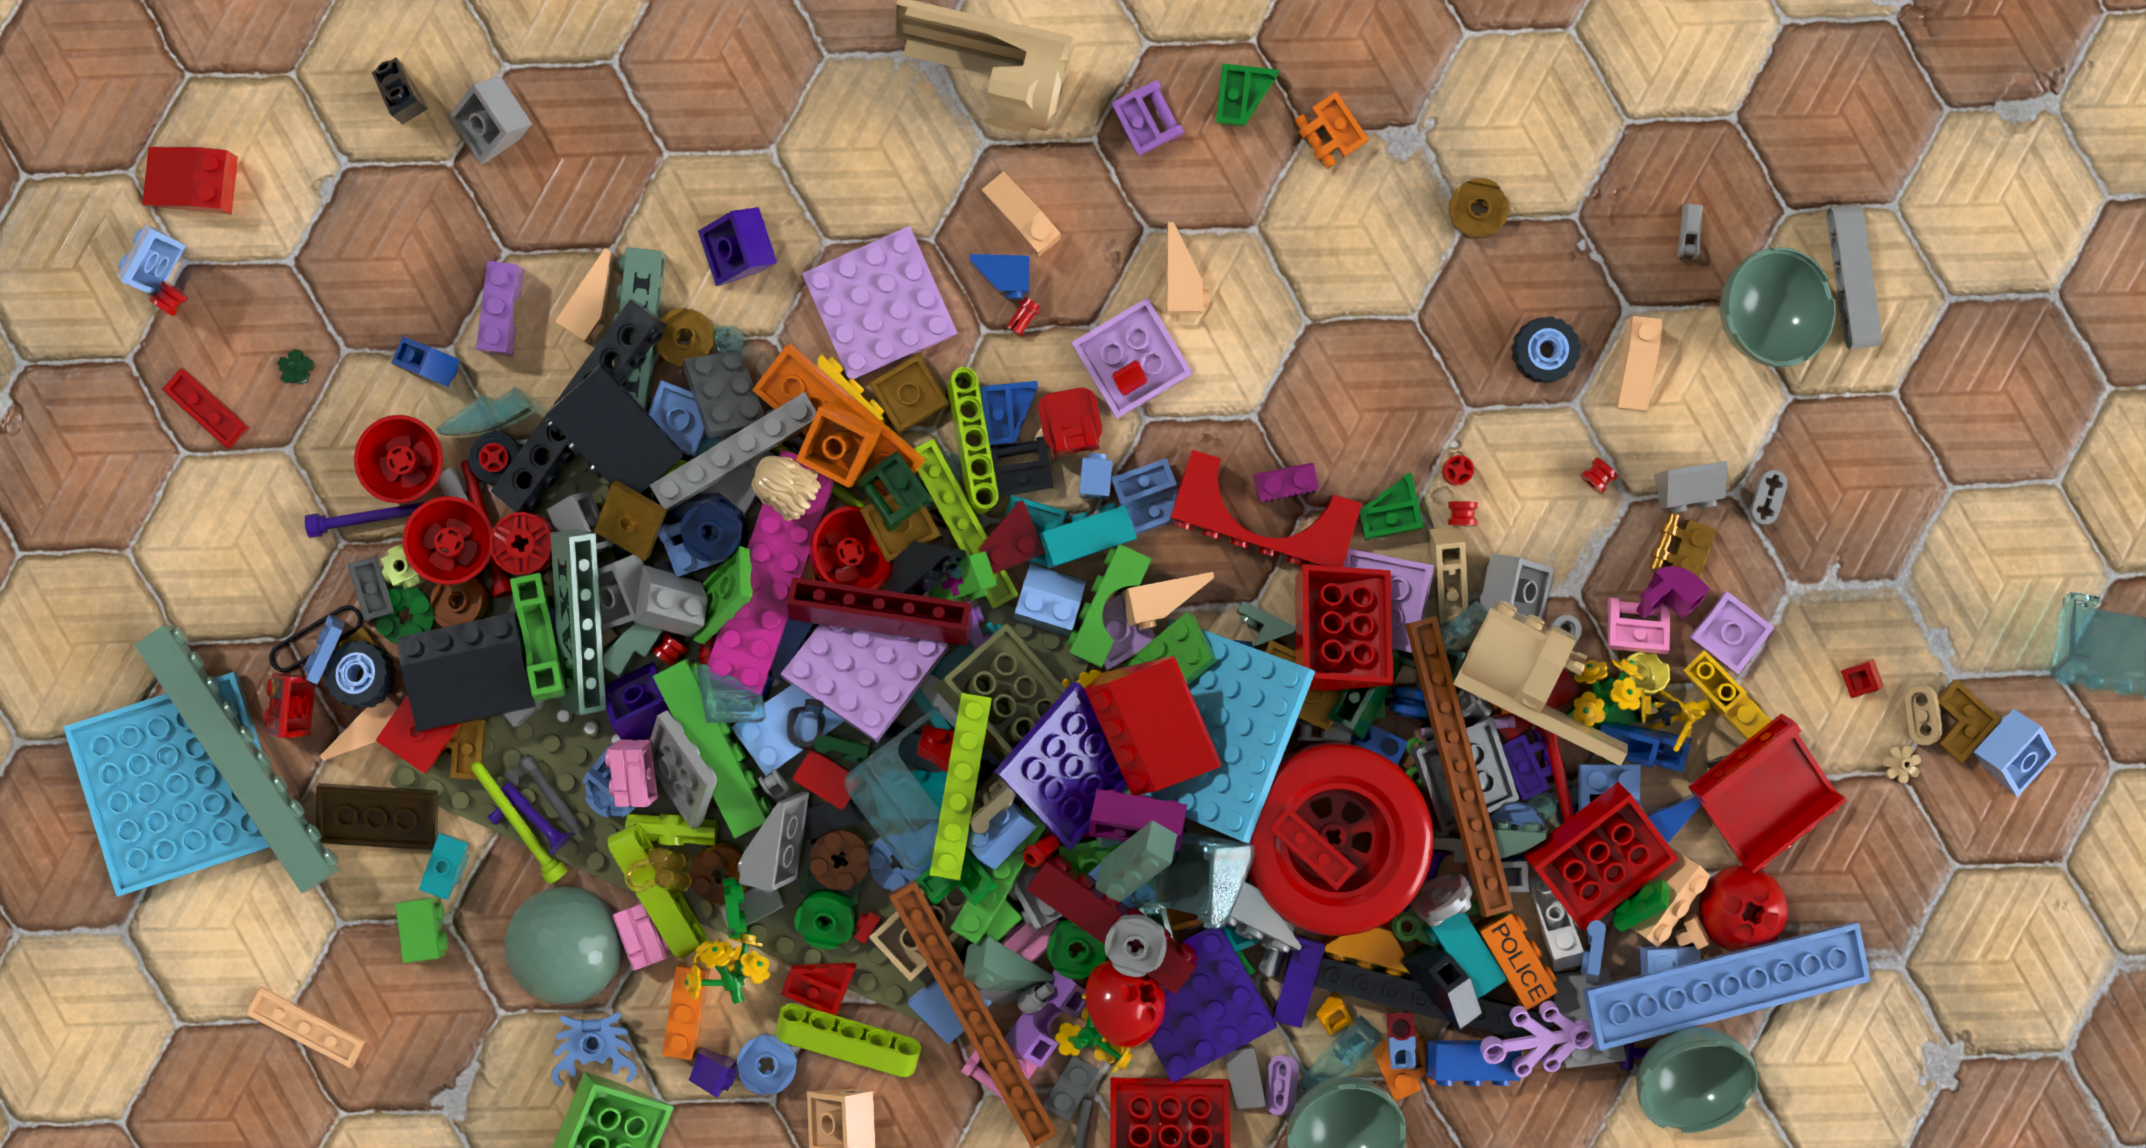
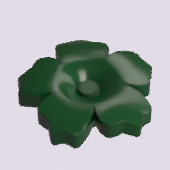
M296 349L288 353V358L280 357L277 362L279 370L284 372L281 376L284 383L294 384L297 380L300 385L308 382L311 376L307 371L314 369V361L310 360L307 356L303 357V352Z

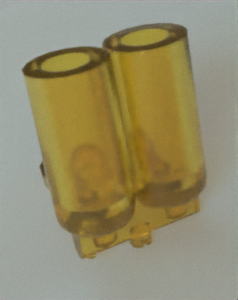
M661 847L651 850L649 858L631 864L624 876L627 887L636 892L645 891L656 885L673 891L685 892L691 885V877L687 872L681 871L686 863L684 855L680 852ZM651 864L656 870L655 879L646 880L644 884L639 886L635 885L632 881L634 870L640 867L645 868L646 865Z

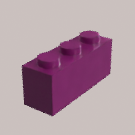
M1097 789L1090 817L1089 836L1125 842L1153 820L1177 834L1174 851H1180L1186 821L1187 804H1181L1174 800L1152 799L1145 795L1135 796L1119 793L1115 790Z

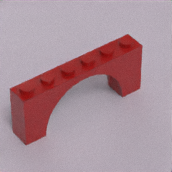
M1193 449L1189 452L1169 519L1175 521V527L1191 531L1192 526L1203 529L1202 535L1219 540L1220 535L1231 538L1230 544L1247 549L1248 544L1259 547L1258 553L1273 558L1276 557L1277 553L1288 556L1286 562L1302 566L1306 562L1313 565L1343 567L1362 503L1331 495L1319 517L1301 532L1284 538L1260 536L1239 525L1227 511L1218 485V470L1221 458Z

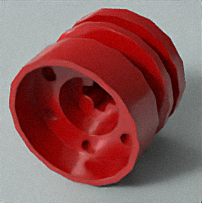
M526 512L511 513L500 519L493 528L489 540L490 553L496 564L506 572L521 576L537 573L542 575L552 568L550 533L557 531L553 524L544 517ZM521 537L529 541V544L524 546L525 551L517 547V544L521 543Z

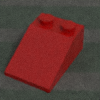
M148 147L142 205L232 215L238 156L222 149Z

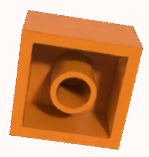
M828 402L818 407L796 461L849 488L862 476L882 428L832 402Z

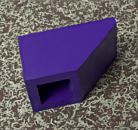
M702 1048L698 1052L689 1081L711 1095L719 1097L724 1090L728 1091L735 1081L738 1069L733 1067L736 1059Z

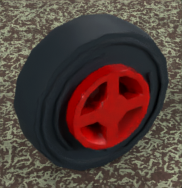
M491 432L484 434L475 440L470 448V468L478 479L487 484L495 485L519 453L521 447L514 438L505 433Z

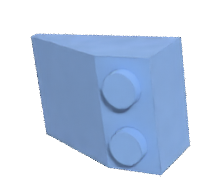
M145 224L135 234L133 238L134 245L129 254H126L121 259L118 266L119 272L116 276L121 282L150 294H157L160 290V283L163 280L167 281L186 245Z
M793 685L731 727L765 776L773 773V769H779L805 750L794 746L789 741L787 736L788 713L792 708L804 706L805 700L812 698ZM824 707L822 713L825 715L826 722L823 735H826L844 722V720ZM812 711L799 713L793 730L795 736L801 741H811L817 734L818 718Z

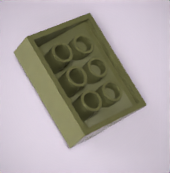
M1007 623L934 686V689L957 715L961 693L992 698L984 745L1000 763L1066 690Z

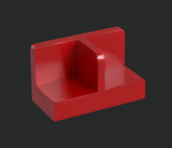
M815 748L809 750L793 776L795 782L840 810L846 807L855 790L859 788L864 780L825 754L817 752Z

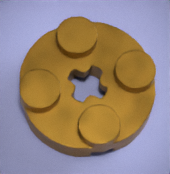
M1474 178L1463 183L1455 190L1449 202V216L1452 226L1463 235L1471 238H1485L1493 235L1507 220L1509 214L1507 196L1505 197L1504 192L1497 183L1486 178ZM1477 201H1482V207L1487 208L1486 213L1482 212L1480 216L1475 215V211L1471 210V205H1475Z
M677 308L661 318L668 325L663 330L664 335L656 344L660 355L669 363L683 368L684 359L710 355L715 348L714 328L708 318L702 313L693 309ZM682 330L686 333L692 332L693 334L689 345L685 343L679 344L677 341L681 338L679 333Z

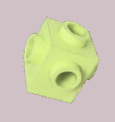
M403 544L387 550L388 556L381 558L384 565L381 567V571L385 580L388 583L392 582L393 586H403L404 589L419 584L422 577L408 563L404 554ZM401 561H403L405 564V567L402 571L398 565V563Z

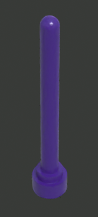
M425 502L328 518L325 515L320 516L319 513L305 515V529L309 538L322 537L323 533L328 532V529L409 517Z

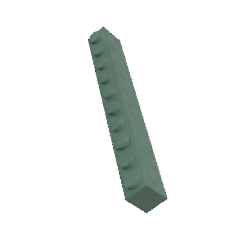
M174 625L161 626L134 646L300 892L311 891L340 871L336 866L338 863L336 856L330 849L324 848L319 840L321 835L313 824L309 825L303 817L305 812L300 803L295 799L292 800L286 792L288 789L286 782L280 775L274 774L269 766L271 761L263 750L257 749L253 743L255 739L253 733L247 726H242L236 718L238 715L236 708L230 701L224 700L219 692L221 687L213 676L207 675L203 669L205 665L203 659L197 652H192L186 644L188 638L183 630Z

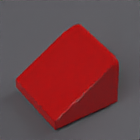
M1134 360L1112 373L1111 377L1122 396L1127 395L1147 382L1138 360Z
M1874 659L1841 670L1851 698L1878 691L1884 686Z

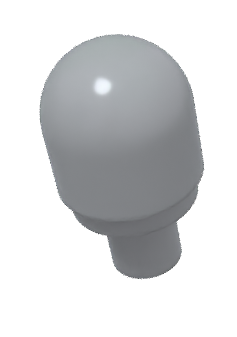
M1046 983L1042 987L1039 985L1029 987L1018 996V1008L1025 1014L1037 1012L1046 1005L1048 996L1054 993V987L1050 983Z

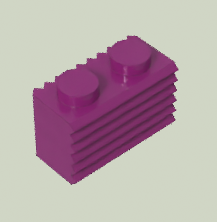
M1314 463L1257 473L1253 476L1257 501L1260 504L1281 499L1285 500L1287 497L1292 498L1293 496L1314 494L1319 489Z

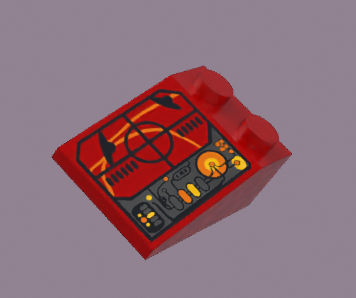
M272 673V679H269L267 683V696L270 697L269 708L265 710L263 719L264 726H267L266 733L278 738L311 735L316 684L306 680L307 676Z

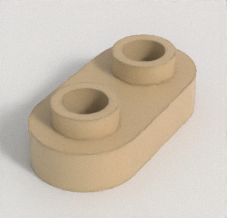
M1926 685L1913 687L1905 696L1910 737L1919 745L1933 744L1942 735L1937 693ZM1921 695L1927 697L1928 702L1926 705L1921 704ZM1925 724L1931 727L1930 735L1924 732Z

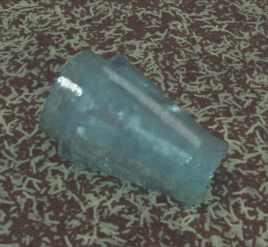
M724 325L715 333V346L722 353L738 351L743 345V334L734 325ZM729 332V340L722 341L724 333Z

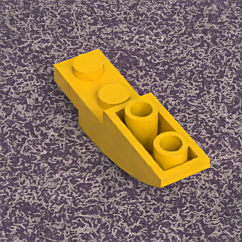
M1705 650L1682 670L1703 697L1709 701L1711 706L1746 740L1772 721L1746 695L1747 692Z

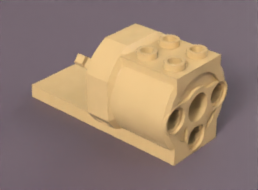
M1502 600L1499 604L1494 602L1470 647L1453 685L1621 766L1627 755L1628 744L1593 727H1587L1583 722H1578L1574 718L1546 705L1563 668L1578 675H1581L1584 670V663L1588 656L1572 651L1577 636L1555 625L1548 628L1544 626L1545 621L1535 615L1528 614L1525 617L1516 613L1518 608Z

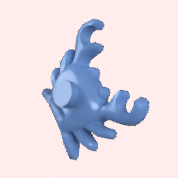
M617 1012L607 1018L578 1020L564 1015L560 1017L561 1022L573 1027V1029L564 1030L556 1035V1039L569 1038V1040L561 1044L554 1051V1055L559 1056L562 1052L568 1050L567 1056L552 1070L551 1078L555 1085L558 1087L563 1086V1081L559 1077V1073L562 1070L568 1071L572 1077L576 1076L574 1063L576 1059L580 1060L583 1065H586L589 1061H598L602 1064L610 1057L613 1060V1074H617L620 1067L626 1066L630 1071L626 1081L631 1082L637 1074L636 1064L618 1050V1047H621L626 1052L631 1051V1045L616 1036L626 1035L628 1030L622 1027L611 1026L612 1023L621 1018V1012Z

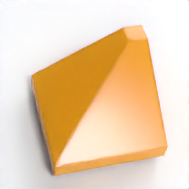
M1337 992L1331 993L1316 1013L1328 1036L1354 1022Z

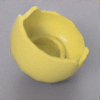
M1636 652L1626 658L1628 661L1633 660L1634 664L1639 667L1636 672L1643 677L1642 680L1629 674L1626 678H1631L1641 693L1642 688H1645L1646 696L1665 689L1670 680V667L1667 663H1663L1656 653Z

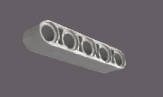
M1860 203L1829 207L1826 218L1846 347L1848 350L1879 346L1882 334L1863 208Z

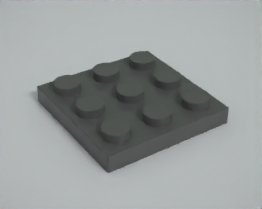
M1485 716L1465 725L1488 813L1519 800L1493 717ZM1433 739L1410 750L1437 830L1444 834L1457 828L1458 824L1436 741Z

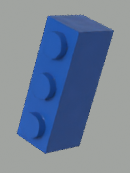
M1426 1040L1425 1076L1435 1080V1084L1441 1086H1452L1453 1081H1464L1463 1084L1469 1086H1481L1482 1081H1492L1493 1085L1509 1086L1510 1081H1521V1077H1518L1512 1068V1062L1515 1058L1521 1056V1050L1507 1052L1503 1061L1497 1064H1489L1484 1060L1480 1052V1045L1483 1040Z

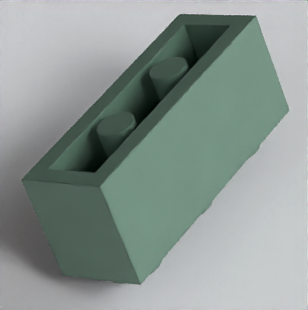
M1153 820L1101 860L1095 889L1118 902L1123 901L1171 864L1177 834Z

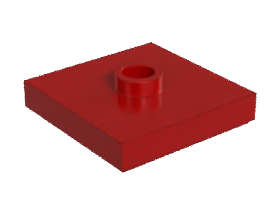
M407 695L375 741L422 773L427 774L461 724L418 732Z

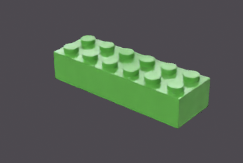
M683 660L654 675L653 678L673 718L681 723L684 734L690 743L693 742L698 747L700 757L705 764L714 770L717 783L713 797L735 839L762 825L774 809V806L767 795L762 796L758 788L761 785L758 779L759 776L754 769L749 770L745 762L748 755L741 742H735L731 734L734 731L731 728L733 725L727 715L724 717L721 715L718 706L721 705L720 699L714 689H708L704 681L707 678L703 677L705 669L700 662L696 663L694 660Z

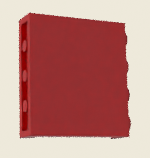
M1782 713L1688 786L1739 863L1753 874L1765 868L1772 859L1789 849L1796 840L1805 833L1812 831L1819 822L1828 815L1835 813L1847 801L1843 795L1834 789L1799 735L1802 731L1798 724Z

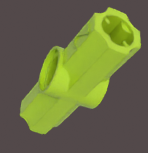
M632 813L627 815L625 828L634 824L641 826L650 841H657V844L680 846L687 843L711 846L717 843L718 819L704 818L702 825L693 830L681 814L660 813L659 815Z

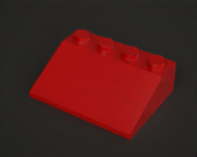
M1302 564L1295 576L1296 664L1315 671L1308 690L1332 691L1392 685L1391 570Z
M1175 656L1101 673L1084 688L1131 795L1136 796L1156 792L1219 768L1222 765Z
M1619 782L1615 783L1556 828L1544 841L1522 854L1582 932L1587 929L1590 922L1602 918L1679 859L1634 797Z
M1110 1077L1109 1148H1231L1229 1079L1180 1078L1172 1083L1170 1078Z

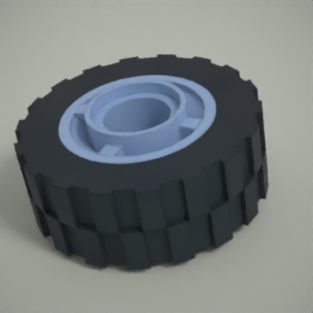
M1550 316L1540 317L1523 325L1519 329V333L1515 334L1513 338L1514 343L1511 346V350H1513L1512 360L1516 364V369L1522 372V376L1532 379L1533 382L1549 383L1569 375L1568 373L1574 370L1576 362L1579 361V350H1581V345L1578 342L1579 337L1573 331L1574 328L1571 325H1567L1564 320L1555 319V317ZM1543 342L1551 346L1552 353L1549 358L1544 357L1540 353V345Z
M350 641L349 644L339 646L340 648L331 654L332 657L328 660L327 669L324 672L326 677L325 685L329 689L330 695L342 704L359 709L373 708L377 706L376 704L385 701L387 695L391 694L393 684L395 685L396 668L393 665V659L388 656L389 653L379 646L365 641ZM363 669V677L361 680L358 681L357 675L359 671Z

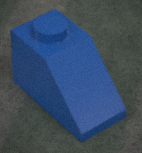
M970 254L971 265L999 294H1005V299L1021 300L1023 295H1029V256Z
M402 336L391 363L449 387L451 380L456 376L460 359Z

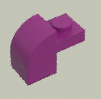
M1676 566L1664 567L1654 573L1648 587L1640 594L1641 602L1636 611L1645 619L1662 604L1666 603L1682 619L1703 602L1710 588L1687 569Z

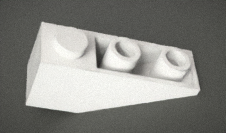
M1539 876L1528 878L1532 903L1553 972L1582 965L1584 951L1571 916Z

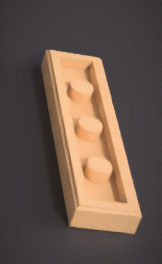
M262 986L258 987L245 1012L251 1018L348 1068L354 1066L367 1041Z

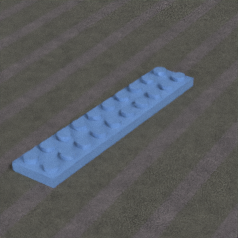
M1850 922L1583 989L1594 1048L1601 1051L1870 982L1871 979L1860 925L1857 922Z

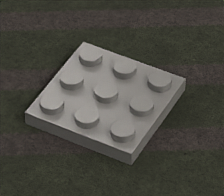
M667 710L657 715L650 738L655 778L693 830L703 823L717 783V777L712 767L707 766L700 757L698 747L693 742L690 743L684 734L681 723L674 719Z

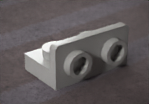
M1027 866L1022 870L1009 894L1014 901L1019 899L1024 907V910L1020 913L1027 926L1031 927L1034 925L1036 930H1040L1063 917V915L1026 890L1031 879L1040 868Z

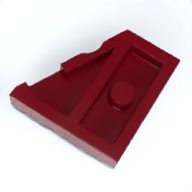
M1023 500L1014 505L1013 509L995 527L990 536L978 547L979 553L986 551L993 574L1045 553Z

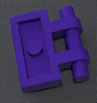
M1536 728L1531 730L1536 739L1533 743L1529 744L1525 734H1522L1502 744L1516 790L1522 801L1550 789L1545 777L1553 775L1545 737H1541L1540 731H1537ZM1539 750H1541L1547 763L1542 768H1540L1534 755Z

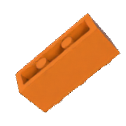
M681 962L676 966L662 1056L693 1060L697 1055L707 986H701L698 999H691L690 992L686 991V975L691 973L692 966L695 964ZM697 965L700 968L701 979H709L710 968Z

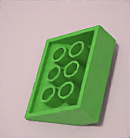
M584 1072L552 1148H657L674 1107L671 1104L613 1080Z

